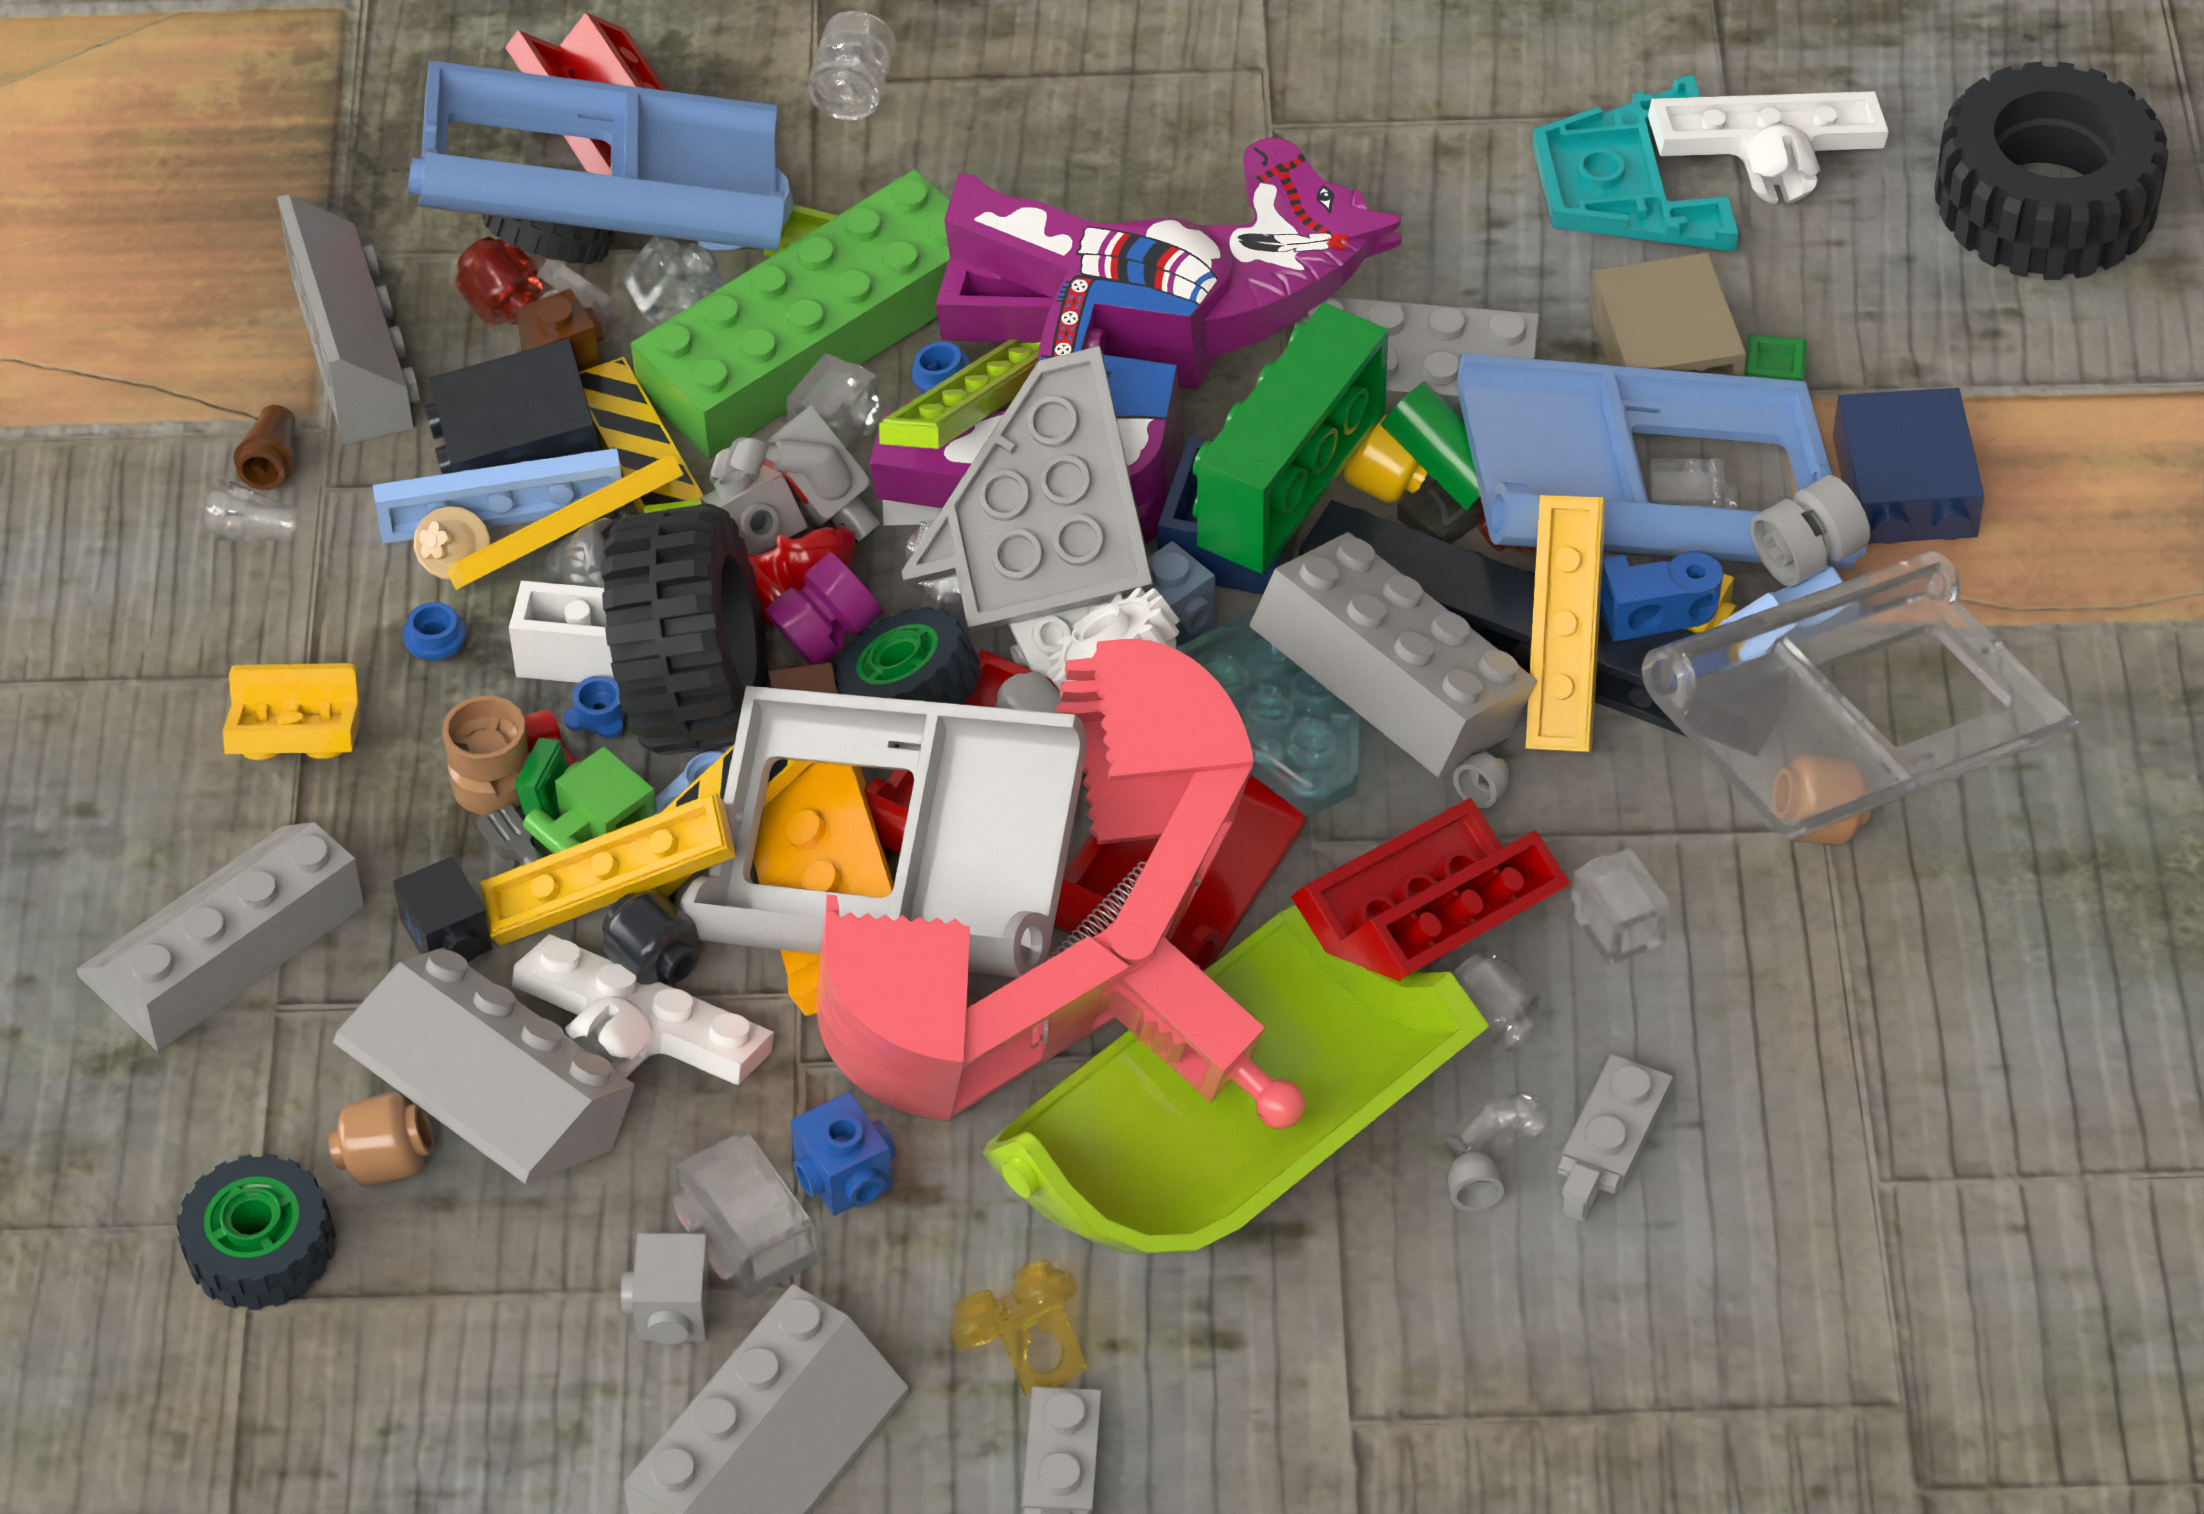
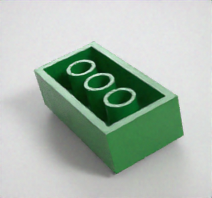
M1325 302L1319 306L1308 322L1301 321L1298 323L1290 336L1286 350L1276 362L1271 360L1264 366L1258 378L1256 388L1245 401L1239 400L1234 404L1226 419L1225 427L1213 442L1210 440L1206 441L1195 457L1193 474L1197 476V497L1193 506V516L1197 518L1198 547L1263 575L1384 417L1386 409L1389 329Z

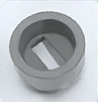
M1482 751L1469 756L1456 768L1453 774V783L1463 800L1471 797L1478 808H1488L1505 793L1510 783L1509 769L1503 759H1496L1492 756V753ZM1485 779L1488 781L1489 786L1483 784Z
M1472 1151L1461 1154L1453 1161L1448 1172L1447 1184L1454 1206L1465 1211H1479L1487 1209L1500 1201L1504 1194V1186L1501 1172L1492 1158L1486 1154Z

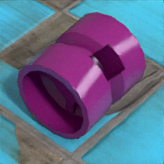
M831 552L827 553L804 574V588L799 590L789 587L764 610L779 632L810 665L828 663L844 648L842 637L846 633L858 636L883 614V609L867 588Z

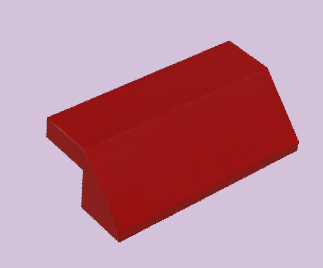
M587 12L581 17L560 46L518 30L505 47L520 71L524 73L668 91L625 28ZM563 135L588 173L611 175V146L609 143L598 139Z
M1470 797L1304 885L1290 897L1326 953L1400 981L1564 890L1571 883L1536 829L1503 847Z

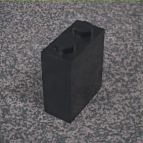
M569 338L429 378L435 402L425 404L424 408L434 440L444 437L446 445L435 448L442 474L601 451Z

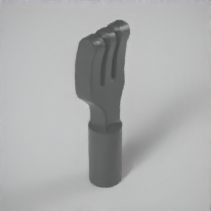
M509 803L501 807L500 812L494 811L490 813L489 817L484 816L476 821L478 829L500 858L516 859L523 866L545 857L533 847V835L524 829V821L512 804Z

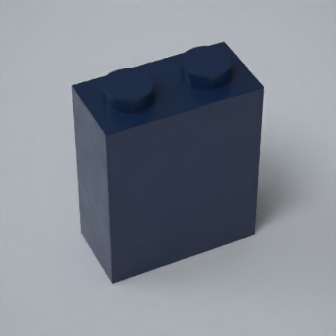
M1960 388L1838 395L1833 430L1835 450L1842 481L1853 491L1866 513L1870 526V540L1868 544H1892L1940 539L1955 540L1958 538L1978 537L1984 492Z

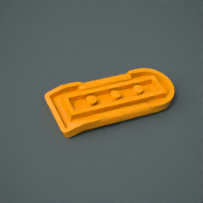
M812 762L763 808L753 856V863L760 885L884 898L893 891L894 883L864 792L866 782L861 767ZM780 950L788 978V995L805 1016L817 1013L820 954Z

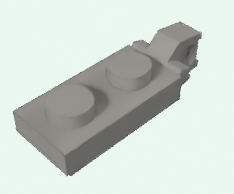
M1610 1054L1561 1153L1558 1174L1567 1177V1180L1562 1189L1561 1195L1564 1196L1560 1214L1585 1223L1601 1190L1611 1194H1615L1617 1190L1623 1192L1670 1096L1673 1083L1672 1075Z
M1032 1387L1022 1514H1094L1102 1405L1101 1390Z

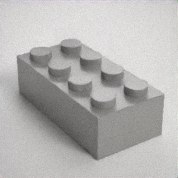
M1328 297L1324 301L1329 305L1389 329L1385 415H1388L1417 385L1426 381L1463 418L1457 388L1458 369L1462 353L1536 359L1538 313ZM1321 304L1295 321L1294 329L1301 321L1308 322Z
M1349 532L1275 568L1249 627L1437 777L1458 767L1469 756L1486 751L1507 739L1537 683L1534 677L1518 666V663L1511 655L1498 650L1471 629L1464 618L1448 611L1424 592L1418 582L1401 574L1377 555L1371 545L1354 537Z

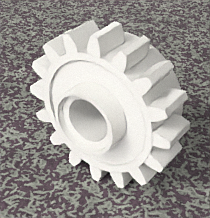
M1136 588L1127 599L1122 594H1118L1110 604L1098 605L1093 608V611L1081 621L1073 624L1074 630L1071 636L1064 637L1057 642L1061 650L1048 658V662L1052 667L1046 671L1047 675L1059 690L1062 682L1077 681L1066 680L1067 660L1092 658L1097 650V641L1142 639L1161 643L1176 649L1175 637L1178 636L1179 630L1175 625L1180 619L1164 597L1154 588L1146 593L1142 588Z

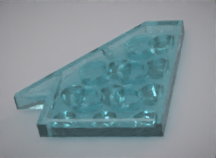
M1256 610L1177 646L1176 650L1194 659L1219 682L1235 705L1251 744L1254 759L1250 772L1252 776L1308 818L1355 795L1359 762V714L1249 627Z

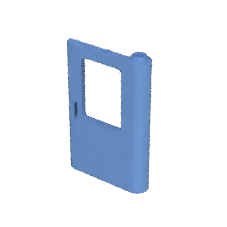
M429 60L424 106L421 158H411L408 193L419 195L418 206L777 251L784 214V192H776L775 123L777 105ZM451 122H465L603 140L611 146V175L446 155L448 124Z

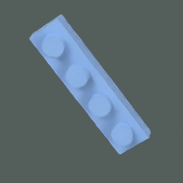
M617 448L375 484L373 485L382 544L414 539V533L420 521L431 511L442 507H463L475 513L486 525V528L537 521L610 485L622 477Z

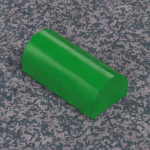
M1423 381L1391 410L1380 425L1467 511L1481 500L1464 419L1426 381Z

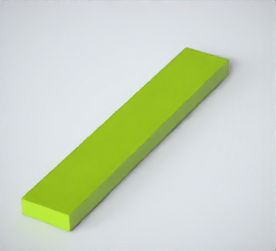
M1009 339L884 418L883 421L879 422L880 444L941 448L1015 398L1037 364L1040 342L1019 343L1018 339Z

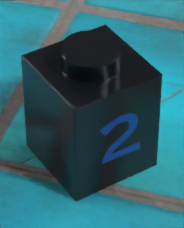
M453 856L393 881L400 921L420 954L445 948L446 950L458 953L469 963L478 955L492 950L486 910Z

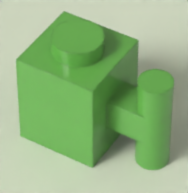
M603 746L585 760L572 764L560 778L555 780L560 817L554 820L542 809L536 808L526 816L523 827L554 854L656 815L654 788Z

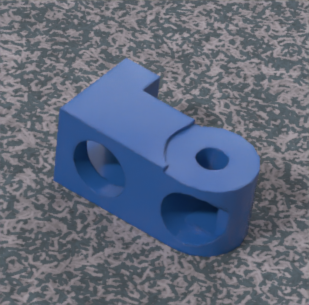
M1685 552L1677 555L1671 562L1661 561L1636 566H1629L1625 554L1603 557L1600 610L1613 642L1698 627L1710 622L1718 610L1723 581L1722 566L1715 558L1702 552Z

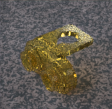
M1050 1259L1039 1260L1017 1270L1012 1275L1016 1285L1010 1293L998 1299L994 1298L991 1290H982L959 1300L953 1306L957 1316L953 1319V1325L948 1330L957 1349L976 1347L1000 1337L1021 1389L1027 1397H1031L1032 1387L1054 1388L1084 1372L1087 1367L1061 1305L1077 1293V1286L1072 1274L1059 1268L1054 1269ZM1036 1324H1039L1042 1332L1050 1333L1057 1338L1062 1351L1057 1366L1045 1373H1038L1033 1370L1027 1359V1349L1032 1341L1027 1329Z

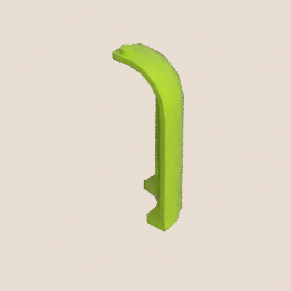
M1292 901L1210 964L1203 972L1265 1027L1252 1061L1273 1080H1289L1302 1091L1306 1106L1305 1113L1298 1123L1290 1128L1281 1130L1273 1129L1264 1124L1257 1114L1256 1100L1234 1080L1210 1103L1157 1054L1152 1053V1050L1142 1041L1138 1042L1137 1036L1127 1029L1009 1122L988 1142L982 1153L1009 1186L1034 1209L1054 1223L1092 1242L1125 1254H1164L1197 1251L1242 1228L1489 1027V1024L1451 972L1422 973L1417 971L1400 981H1396L1326 953Z

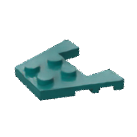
M1694 75L1675 79L1672 89L1655 95H1644L1643 91L1632 95V103L1603 113L1598 106L1533 129L1532 147L1552 228L1725 251L1737 250L1738 230L1728 196L1668 201L1649 133L1653 132L1648 118L1651 100L1700 97Z

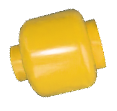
M1384 415L1345 466L1344 479L1350 486L1386 504H1393L1402 497L1405 490L1417 495L1428 472L1380 425L1387 416Z

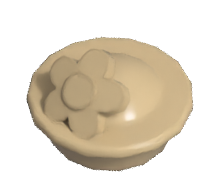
M446 506L431 511L420 521L414 533L413 548L418 562L428 573L441 579L451 580L446 572L449 570L448 566L490 545V536L486 525L475 513L463 507Z

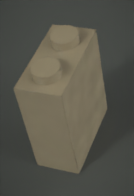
M1708 252L1592 270L1589 313L1608 365L1744 376L1746 352Z

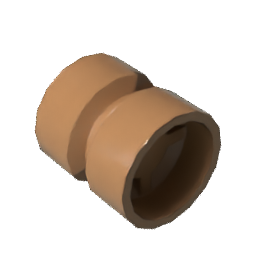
M495 695L475 696L461 701L450 709L443 720L442 728L451 791L456 802L467 811L479 815H490L494 811L500 812L501 807L509 803L514 808H517L521 803L514 784L530 755L526 723L521 710L510 700Z

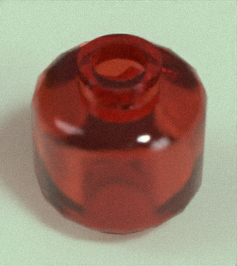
M482 238L469 246L457 262L459 270L456 275L455 284L458 293L478 317L489 325L496 326L508 321L512 325H518L516 308L537 301L544 286L542 272L525 251L504 242L503 239Z

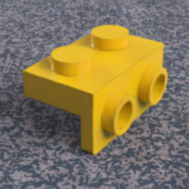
M354 664L234 665L231 667L229 672L231 707L223 728L224 754H243L244 757L249 759L264 760L273 758L279 753H306L312 758L328 759L339 756L343 752H352L361 722L357 667Z

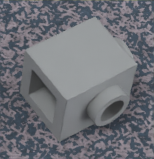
M637 1233L634 1272H623L621 1279L622 1313H633L637 1341H654L664 1345H675L684 1341H706L711 1277L706 1234Z

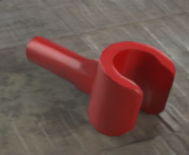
M541 710L523 716L526 723L529 754L533 750L538 738H546L560 742L569 767L578 762L566 748L567 746L561 738L555 715L551 711Z

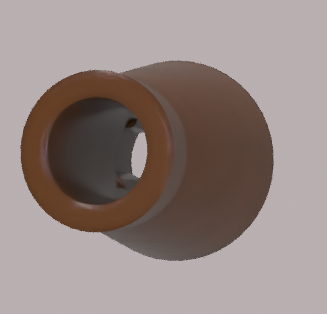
M269 405L263 408L256 423L234 451L233 460L237 474L251 488L257 490L274 489L285 482L293 472V429L295 417L286 407Z

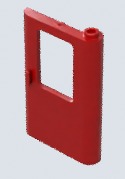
M981 649L977 655L981 663L978 665L981 670L980 679L976 681V689L971 696L965 699L964 705L995 708L997 693L1005 681L1016 674H1026L1034 671ZM1046 677V679L1060 692V690L1057 688V686L1054 684L1051 678ZM1255 767L1251 769L1232 827L1170 940V943L1191 962L1199 965L1201 971L1216 961L1300 835L1312 808L1314 793ZM894 770L887 781L876 778L868 786H865L864 792L883 850L900 857L914 785V776L911 771ZM1091 833L1071 863L1064 869L1054 928L1072 935V931L1077 930V926L1082 925V921L1084 919L1087 920V916L1092 914L1094 909H1098L1097 905L1103 904L1102 900L1108 899L1107 895L1113 893L1112 890L1118 888V884L1123 883L1125 877L1128 878V874L1133 872V868L1138 867L1139 862L1147 863L1160 838L1098 845L1097 838ZM1140 864V868L1143 869L1145 864ZM1135 869V873L1140 875L1139 869ZM1131 874L1130 878L1137 881L1135 876ZM1125 880V884H1127V885H1129V886H1131V887L1133 888V886L1131 885L1130 881H1129V880ZM1120 885V889L1128 893L1124 885ZM1115 890V894L1123 898L1119 890ZM1110 895V899L1118 904L1115 897ZM1118 898L1120 903L1124 905L1125 903ZM1104 901L1105 905L1113 909L1109 901ZM1112 903L1120 913L1121 909L1117 907L1114 903ZM1099 906L1101 911L1108 914L1104 906ZM1109 910L1111 915L1116 919L1118 916L1111 910ZM1095 911L1094 914L1104 921L1099 911ZM1103 914L1105 919L1112 924L1113 921ZM1090 916V921L1098 925L1094 917ZM1097 919L1099 923L1103 926V928L1106 929L1107 926L1099 919ZM1084 922L1085 926L1094 931L1089 922ZM1093 925V927L1097 930L1098 933L1102 932L1100 929ZM1079 927L1081 932L1089 936L1084 927ZM1088 930L1090 935L1094 937L1095 935ZM1074 932L1075 937L1083 940L1078 932Z

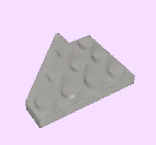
M1100 346L1037 362L901 571L903 581L907 586L957 574L967 626L971 633L1113 600L1118 594H1122L1124 597L1130 596L1136 588H1142L1144 592L1152 588L1155 589L1105 361Z

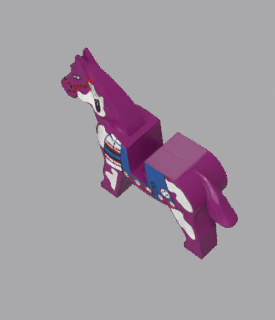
M1269 137L1256 141L1246 148L1243 156L1246 199L1248 204L1254 209L1255 217L1251 223L1244 225H1197L1193 222L1173 217H1157L1114 224L1095 223L1040 201L1004 195L984 184L976 175L958 173L944 218L950 258L936 301L941 341L1006 342L1009 339H1017L1019 343L1040 342L1038 361L1100 346L1105 361L1145 544L1157 536V525L1181 458L1184 430L1179 387L1198 389L1222 353L1232 352L1256 343L1293 324L1336 292L1353 275L1365 258L1396 248L1402 243L1401 234L1394 231L1401 225V218L1398 215L1369 210L1360 189L1350 191L1343 186L1331 184L1323 180L1309 165L1299 148L1288 140ZM1006 410L987 416L939 449L880 444L878 433L869 462L876 499L943 508ZM884 413L883 419L889 416L890 414Z

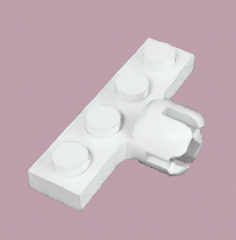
M1875 91L1660 98L1651 100L1648 113L1660 156L1736 155L1744 162L1751 187L1755 194L1770 204H1777L1778 202L1773 185L1780 186L1784 201L1787 204L1803 199L1815 188L1817 183L1816 174L1820 171L1815 151L1882 149L1885 146L1889 133Z
M548 934L514 965L512 986L578 1015L565 1027L564 1031L588 1052L605 1058L612 1065V1069L625 1078L649 1056L660 1053L670 1055L735 1085H739L772 1052L773 1031L752 1023L738 1014L729 1013L690 996L683 990L672 988L661 982L648 985L636 982V975L622 965L613 964L608 959Z

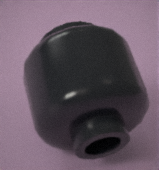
M653 890L638 894H627L610 908L603 920V950L607 958L613 964H620L636 975V982L648 985L656 982L663 984L669 982L677 983L686 978L697 963L698 953L696 950L699 946L700 938L694 921L667 896Z

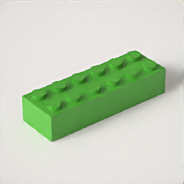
M913 169L631 342L635 378L641 385L651 405L710 460L721 450L731 447L735 439L747 437L937 318L936 301L950 258L944 223L950 201Z

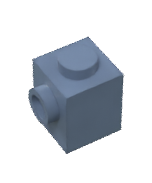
M1171 541L1148 557L1155 589L1164 597L1180 619L1175 625L1179 630L1178 636L1175 637L1176 650H1179L1215 625V575Z

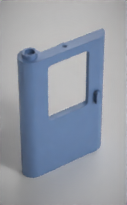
M1462 353L1459 362L1458 396L1491 542L1495 545L1537 548L1540 495L1603 497L1606 499L1603 553L1675 558L1677 555L1685 552H1702L1709 554L1717 561L1763 564L1755 549L1750 530L1752 517L1761 511L1649 503L1632 433L1778 444L1788 453L1798 491L1827 475H1832V469L1828 464L1806 381ZM1867 546L1838 562L1832 563L1827 561L1826 566H1833L1836 570H1849L1854 566L1857 559H1861L1865 555Z

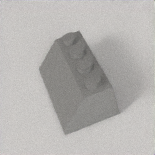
M289 194L277 197L293 285L343 445L414 429L410 404L420 402L418 387L412 367L401 369L399 362L407 360L399 326L387 327L386 321L393 320V313L386 286L375 287L373 280L380 279V273L372 244L361 246L355 224Z
M315 822L282 826L76 969L78 977L159 1052L363 908L364 903L355 858Z
M445 948L399 961L337 1030L333 1041L343 1051L524 1184L611 1152L635 1084L612 1069V1065L605 1058L588 1052L566 1036L559 1025L535 1014L517 1001L510 990L492 983L471 968L464 957Z
M792 1284L623 1482L628 1514H811L907 1398L909 1387L848 1315Z

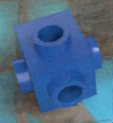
M850 1091L790 1120L794 1153L793 1165L796 1176L807 1195L810 1197L819 1195L833 1216L854 1206L867 1205L876 1200L884 1191L892 1188L890 1159L896 1156V1148L892 1137L880 1120L874 1122L869 1120Z

